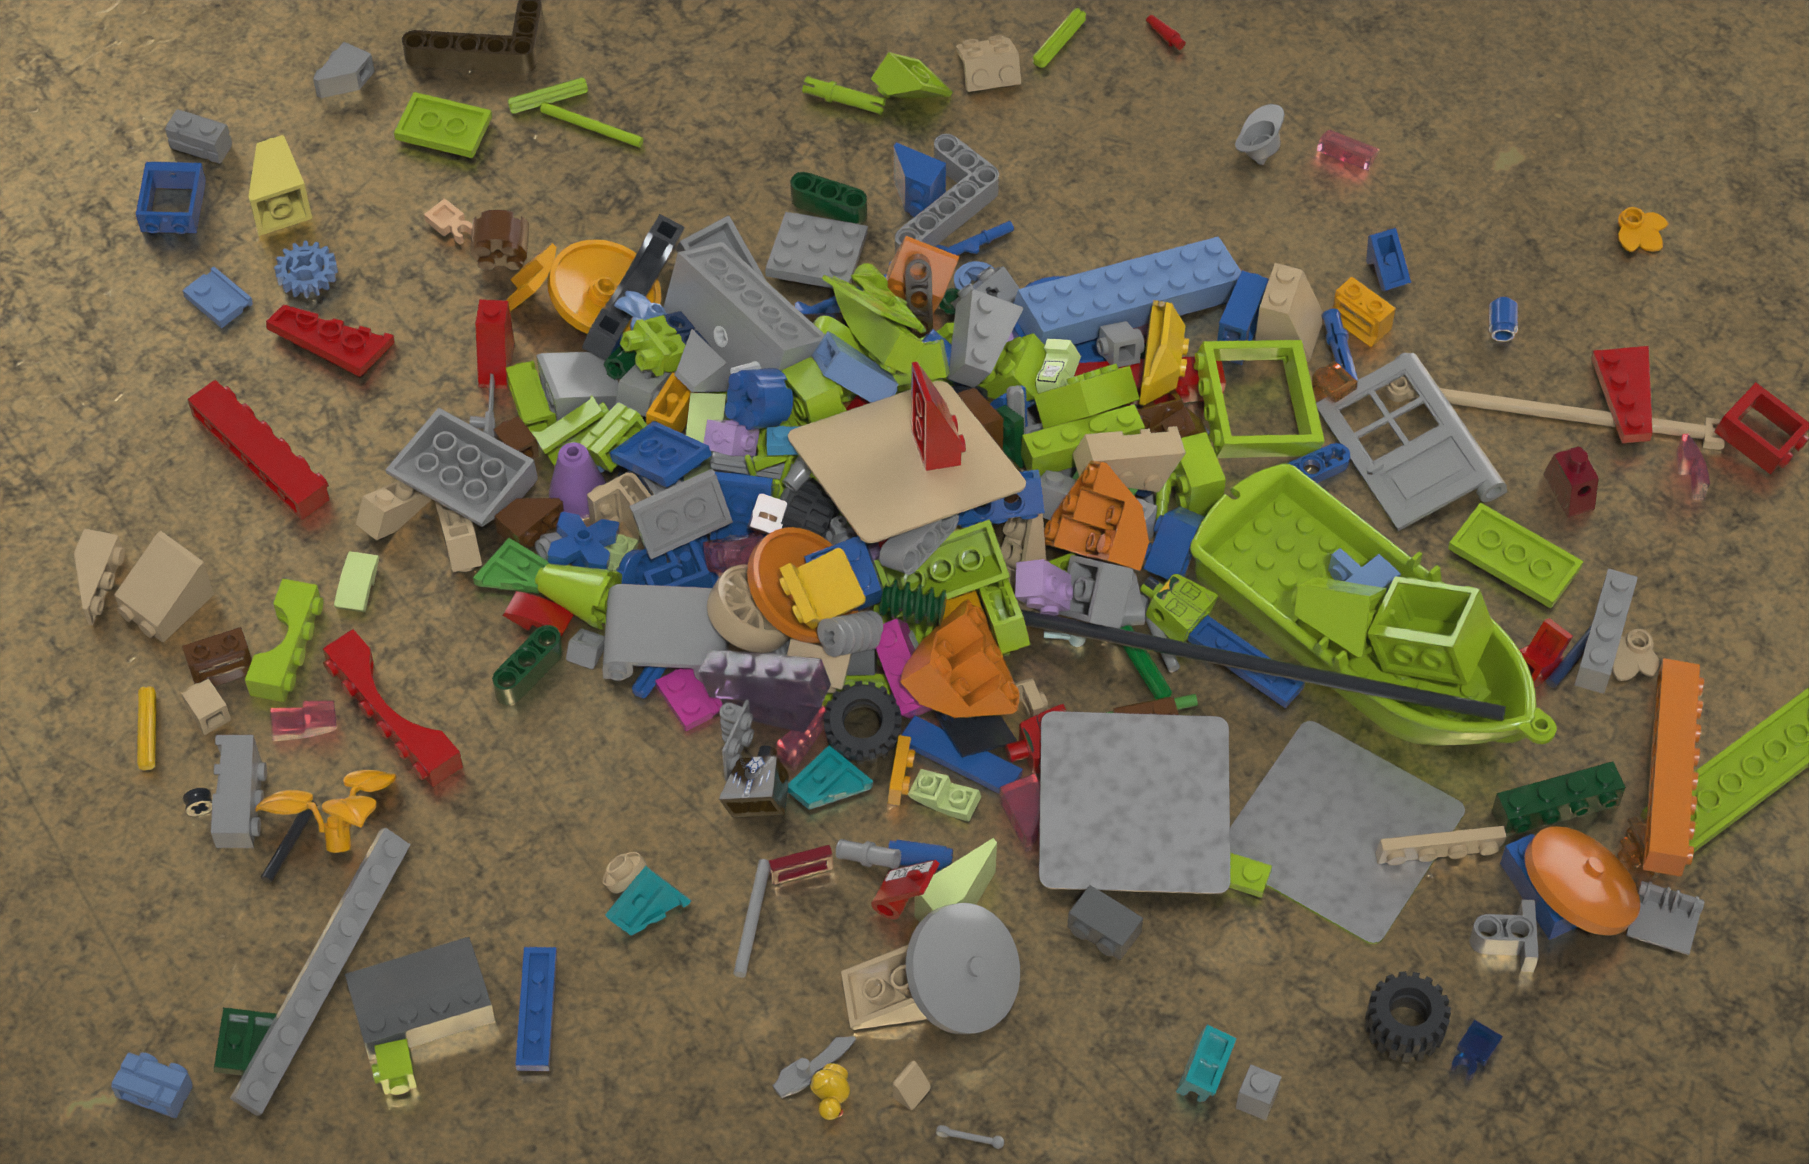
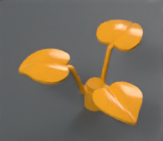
M358 770L349 773L343 779L345 786L352 787L349 797L328 800L322 804V811L331 815L327 818L326 823H324L316 804L311 802L313 794L301 790H284L269 795L256 806L255 812L263 810L274 814L290 815L300 813L308 808L316 818L319 832L325 833L326 850L333 853L345 852L351 849V824L362 828L367 817L376 808L375 799L366 796H356V794L360 790L365 792L381 790L393 783L397 776L396 774L379 770Z

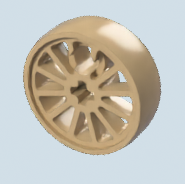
M737 565L727 569L717 579L708 597L707 612L712 625L722 637L741 649L756 653H767L779 649L790 637L775 628L757 607L748 584V565Z

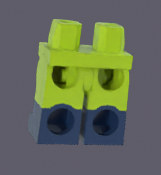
M682 311L649 318L645 321L640 319L636 320L633 330L623 333L620 345L625 352L635 350L637 353L635 361L640 370L650 369L657 377L664 375L665 371L674 372L677 370L692 329L695 330V327ZM695 330V332L709 345V343L698 332V330Z

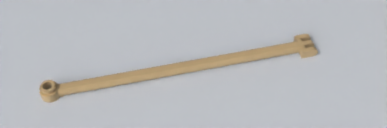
M1401 377L1387 385L1386 395L1394 402L1419 398V395L1405 377ZM1440 388L1450 404L1616 427L1611 412ZM1706 417L1704 425L1652 418L1653 433L1702 439L1703 448L1721 450L1725 444L1723 438L1714 432L1721 419Z

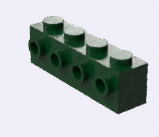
M1614 761L1499 792L1496 794L1492 814L1497 825L1504 826L1507 837L1619 806L1626 787Z

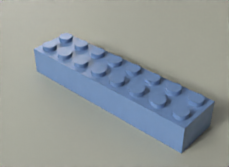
M1218 236L1018 289L1014 304L1024 307L1017 322L1025 335L1034 333L1044 345L1047 339L1071 340L1074 345L1099 338L1100 326L1127 321L1132 328L1149 324L1153 300L1172 303L1179 316L1228 303L1241 270Z

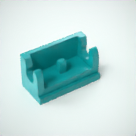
M1207 1024L1197 1036L1176 1093L1185 1096L1189 1091L1195 1092L1199 1095L1197 1098L1199 1102L1206 1101L1210 1095L1214 1096L1237 1038Z

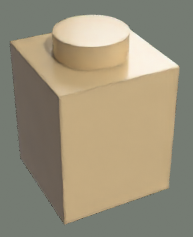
M209 678L201 683L190 686L187 691L181 693L186 709L204 735L231 721L226 703Z

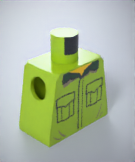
M1173 574L1164 585L1149 576L1140 589L1142 593L1152 599L1146 612L1147 617L1170 639L1183 642L1188 639L1193 629L1207 615L1209 616L1219 596L1179 574Z

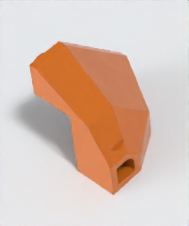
M1091 460L1044 528L1045 545L1141 571L1149 544L1143 506L1110 466L1101 461Z
M969 599L962 602L944 619L941 627L938 625L921 641L904 665L900 682L919 704L951 717L1013 714L1018 709L1019 690L1013 681L1003 654L994 638L986 615L980 607L974 606Z

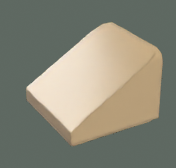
M914 1060L906 1066L893 1082V1098L909 1110H913L931 1088L926 1076Z

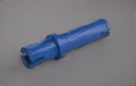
M1335 308L1328 309L1322 313V319L1327 330L1325 338L1327 344L1332 348L1341 386L1345 388L1358 380L1348 345L1349 335L1348 331L1343 327L1340 311Z

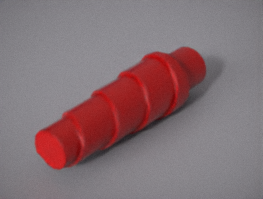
M1149 15L1146 18V22L1169 46H1174L1178 50L1184 48L1186 42L1176 30H1173L1154 15Z

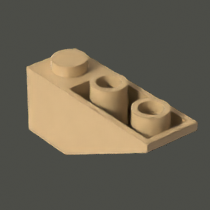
M398 480L363 496L356 525L375 540H379L398 531L432 499Z
M84 528L74 551L82 608L88 624L93 626L97 615H101L103 612L104 598L107 591L111 590L114 585L115 572L118 565H122L124 561L125 549L122 547L118 535Z

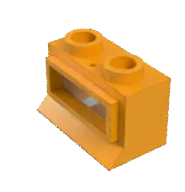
M1352 276L1336 290L1332 309L1335 308L1340 311L1343 327L1370 347L1392 329L1396 310L1395 307Z

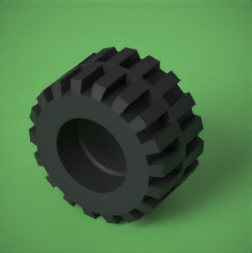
M807 480L794 495L781 522L783 524L782 528H802L825 538L827 531H829L830 522L838 516L839 509L821 485Z
M855 681L856 685L851 687L849 683L844 685L841 692L836 691L832 695L833 699L831 701L828 700L826 712L824 713V729L829 745H832L833 749L843 755L849 762L852 759L856 760L857 764H864V761H870L871 764L877 762L879 757L884 759L888 756L890 749L894 750L898 737L901 735V711L899 705L897 706L895 697L892 694L889 695L887 689L883 686L878 688L874 682L869 681L868 685H863L862 681ZM865 707L877 712L881 718V727L878 732L868 738H857L849 734L845 729L844 721L852 710Z
M1406 971L1399 972L1397 978L1391 974L1386 976L1385 983L1380 981L1376 985L1375 991L1371 993L1365 1016L1366 1032H1370V1042L1372 1044L1378 1043L1377 1050L1380 1053L1389 1052L1388 1058L1395 1060L1396 1056L1402 1057V1062H1409L1411 1057H1414L1416 1061L1423 1060L1424 1054L1428 1056L1434 1054L1436 1047L1439 1048L1443 1043L1450 1021L1451 1007H1448V996L1442 995L1443 988L1439 984L1436 986L1432 985L1433 979L1428 976L1425 979L1419 978L1420 973L1413 972L1412 976H1407ZM1400 1007L1411 1008L1417 1011L1425 1022L1418 1026H1406L1395 1020L1390 1011Z

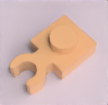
M445 198L424 214L425 222L443 236L451 232L454 240L459 244L464 243L461 232H468L472 235V223L465 221L464 213Z

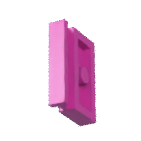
M679 668L655 680L657 689L685 731L712 719L714 715L720 713L723 703L710 685L703 684L695 677L694 669Z

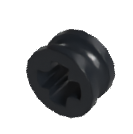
M195 788L183 795V802L186 805L185 810L188 815L201 816L212 810L211 793L207 788Z

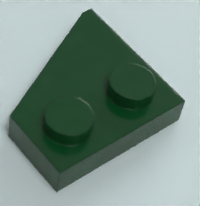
M223 1007L214 1072L243 1076L277 1013Z

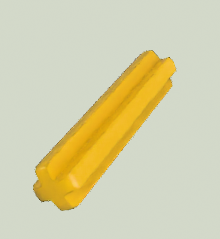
M152 686L141 687L138 690L137 765L140 770L145 771L153 770L155 767L156 692Z

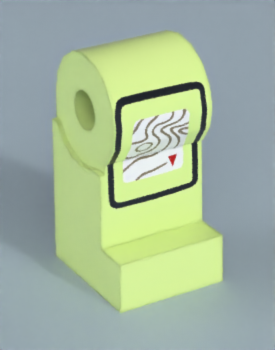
M1047 339L1044 347L1047 354L1042 369L1038 372L1036 378L1038 393L1067 385L1066 379L1074 377L1081 356L1071 340Z

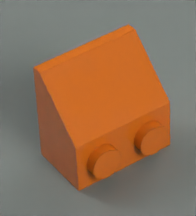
M905 236L887 271L888 288L895 296L906 301L905 262L913 254H923L928 258L931 265L932 306L934 313L944 297L959 256ZM915 263L910 268L911 273L914 275H922L926 270V266L922 263ZM920 291L915 292L911 296V300L917 304L923 303L927 298V295Z

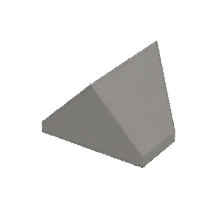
M692 329L674 375L691 392L728 391V381L731 373L727 362Z

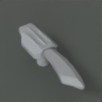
M490 374L488 411H485V417L470 416L469 424L475 428L483 429L484 433L494 438L495 418L493 405L495 380L494 374Z
M854 1036L836 1037L811 1062L806 1058L798 1059L781 1070L778 1080L773 1084V1089L781 1099L798 1093L811 1084V1078L817 1071L822 1070L825 1065L839 1059L852 1046L856 1038Z

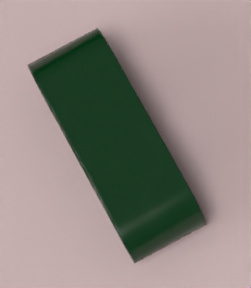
M798 172L791 177V202L795 207L837 221L861 225L867 220V195L864 191L808 172Z
M544 625L536 629L494 672L492 681L495 696L499 703L513 705L519 702L561 659L563 647L560 632L556 627ZM552 643L550 646H544L545 644ZM525 664H533V665L528 666V667H525V666H524ZM512 684L510 687H503L504 685Z

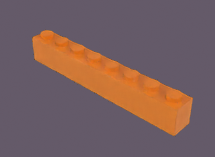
M1663 658L1656 684L1643 870L1681 877L1685 865H1691L1694 854V846H1689V840H1692L1694 837L1696 823L1695 821H1690L1691 815L1695 814L1697 797L1692 796V791H1695L1697 788L1699 774L1693 771L1694 767L1698 765L1700 748H1695V743L1699 742L1701 725L1696 723L1697 719L1701 717L1703 701H1699L1698 696L1702 695L1704 678L1699 677L1700 664Z

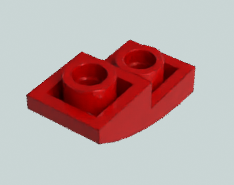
M516 591L502 616L528 631L532 625L537 628L544 625H552L559 630L562 636L574 614L547 599Z

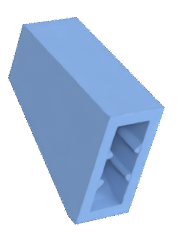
M829 331L812 354L824 376L871 403L893 396L897 392L899 384L891 373Z

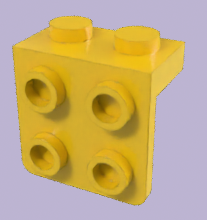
M836 548L798 568L792 563L780 568L783 577L779 581L786 595L792 594L796 605L792 606L797 620L799 623L805 622L811 629L818 627V623L822 619L838 617L863 605L866 601V596L852 566L841 548Z

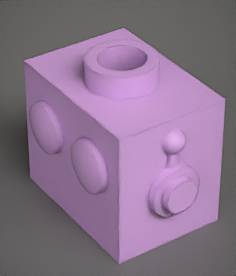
M707 419L704 444L709 446L710 451L730 456H745L747 454L755 456L760 429L746 430V426L739 425L738 422L733 420Z

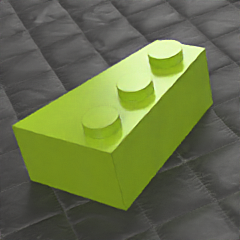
M1117 363L1066 379L1067 385L1034 394L1044 429L1089 417L1140 399L1130 365L1118 369Z

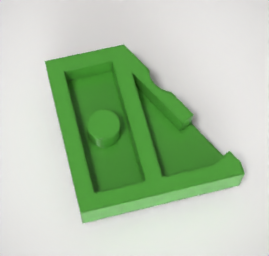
M508 538L473 577L474 584L480 587L539 594L535 578L541 567L544 568L549 563L544 558Z

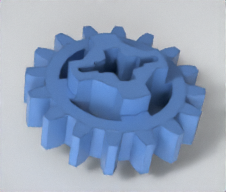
M304 241L302 247L294 243L292 244L293 250L283 249L284 257L276 258L278 265L274 266L278 285H283L285 293L292 290L294 297H297L300 292L304 293L305 298L309 297L310 292H314L318 296L320 295L319 289L329 290L328 282L336 281L335 273H338L334 253H329L327 246L320 249L319 242L309 246L308 242Z

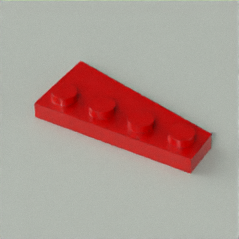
M284 304L266 321L267 330L359 377L395 343L394 335L384 333L383 336L371 333V328L359 326L356 329L344 325L342 320L335 318L332 320L320 319L317 313Z
M1649 346L1593 350L1591 360L1621 442L1651 441L1653 430Z

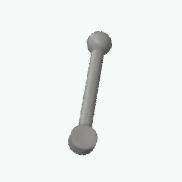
M942 1125L937 1126L936 1134L940 1137L952 1136L992 1144L996 1149L1002 1148L1005 1144L1001 1136L991 1138L951 1130Z

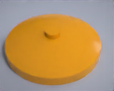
M598 239L579 241L563 249L555 258L547 280L549 297L555 309L569 324L588 334L601 309L617 289L637 253L618 243ZM657 278L646 298L651 303L660 304L661 287ZM630 325L627 328L626 332L631 330Z

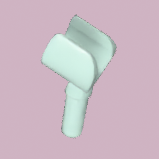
M1044 631V638L1069 640L1070 644L1075 647L1082 646L1086 641L1085 637L1055 631Z

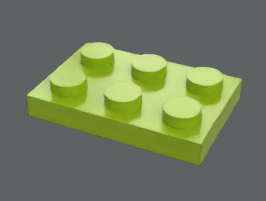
M413 92L394 131L395 140L473 158L492 119V112L489 109Z

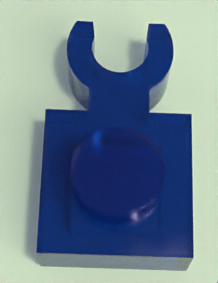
M1474 1019L1458 1044L1457 1050L1462 1053L1454 1057L1450 1070L1454 1072L1458 1065L1464 1064L1469 1068L1465 1079L1471 1080L1475 1075L1477 1062L1486 1066L1501 1043L1503 1036Z

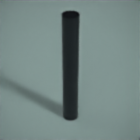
M307 808L298 813L262 873L261 879L263 881L272 883L313 815L310 809Z

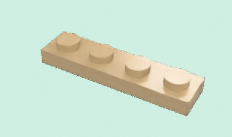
M1504 826L1386 838L1380 840L1375 854L1378 864L1388 863L1389 865H1400L1409 860L1429 862L1437 857L1446 856L1457 859L1473 853L1491 855L1501 850L1506 839Z

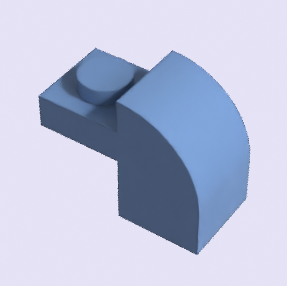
M1341 548L1331 555L1328 568L1334 580L1386 588V593L1394 577H1400L1401 575L1380 554L1361 567Z

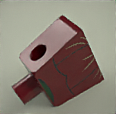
M1577 446L1554 454L1543 475L1567 518L1595 510L1599 478L1588 459V453L1582 447Z

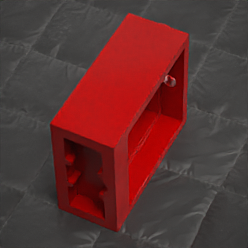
M1755 382L1723 416L1714 432L1771 475L1778 466L1784 469L1794 456L1791 452L1794 449L1799 452L1808 442L1809 437L1806 434L1809 431V422ZM1752 408L1791 436L1780 450L1741 422Z

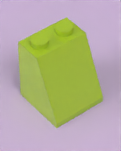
M1314 577L1298 584L1297 588L1294 589L1292 594V605L1295 606L1294 615L1355 656L1364 657L1374 651L1367 633L1385 598L1386 588Z

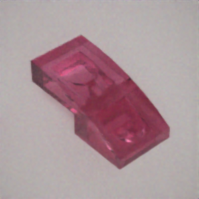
M1682 434L1677 448L1679 475H1691L1692 499L1705 500L1710 486L1705 460L1693 439L1688 434Z
M303 701L302 708H271L272 741L307 738L336 730L334 701Z

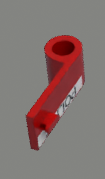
M931 860L888 871L871 902L872 908L885 918L899 919L909 899L925 893L940 863L936 860Z

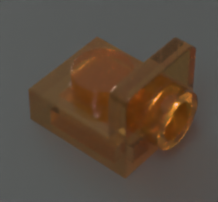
M1336 361L1326 367L1319 368L1312 375L1314 395L1317 396L1323 392L1334 403L1357 390L1358 381Z

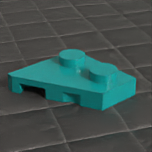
M829 745L788 783V793L810 810L870 790L873 787V780Z
M645 865L605 916L632 936L645 929L648 924L656 923L665 918V912L678 905L684 908L690 904L691 900Z

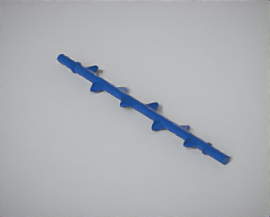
M1007 221L987 231L982 230L980 234L950 247L943 245L935 247L955 255H960L964 252L977 254L979 253L980 245L990 244L992 240L1013 232L1014 226L1011 221ZM836 296L813 306H808L800 301L795 303V308L802 314L840 313Z

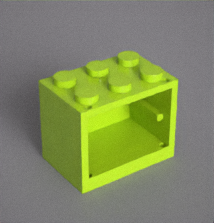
M1395 576L1367 634L1383 672L1468 685L1494 630V625L1480 589L1472 586H1457L1444 582H1430L1413 577L1403 578Z

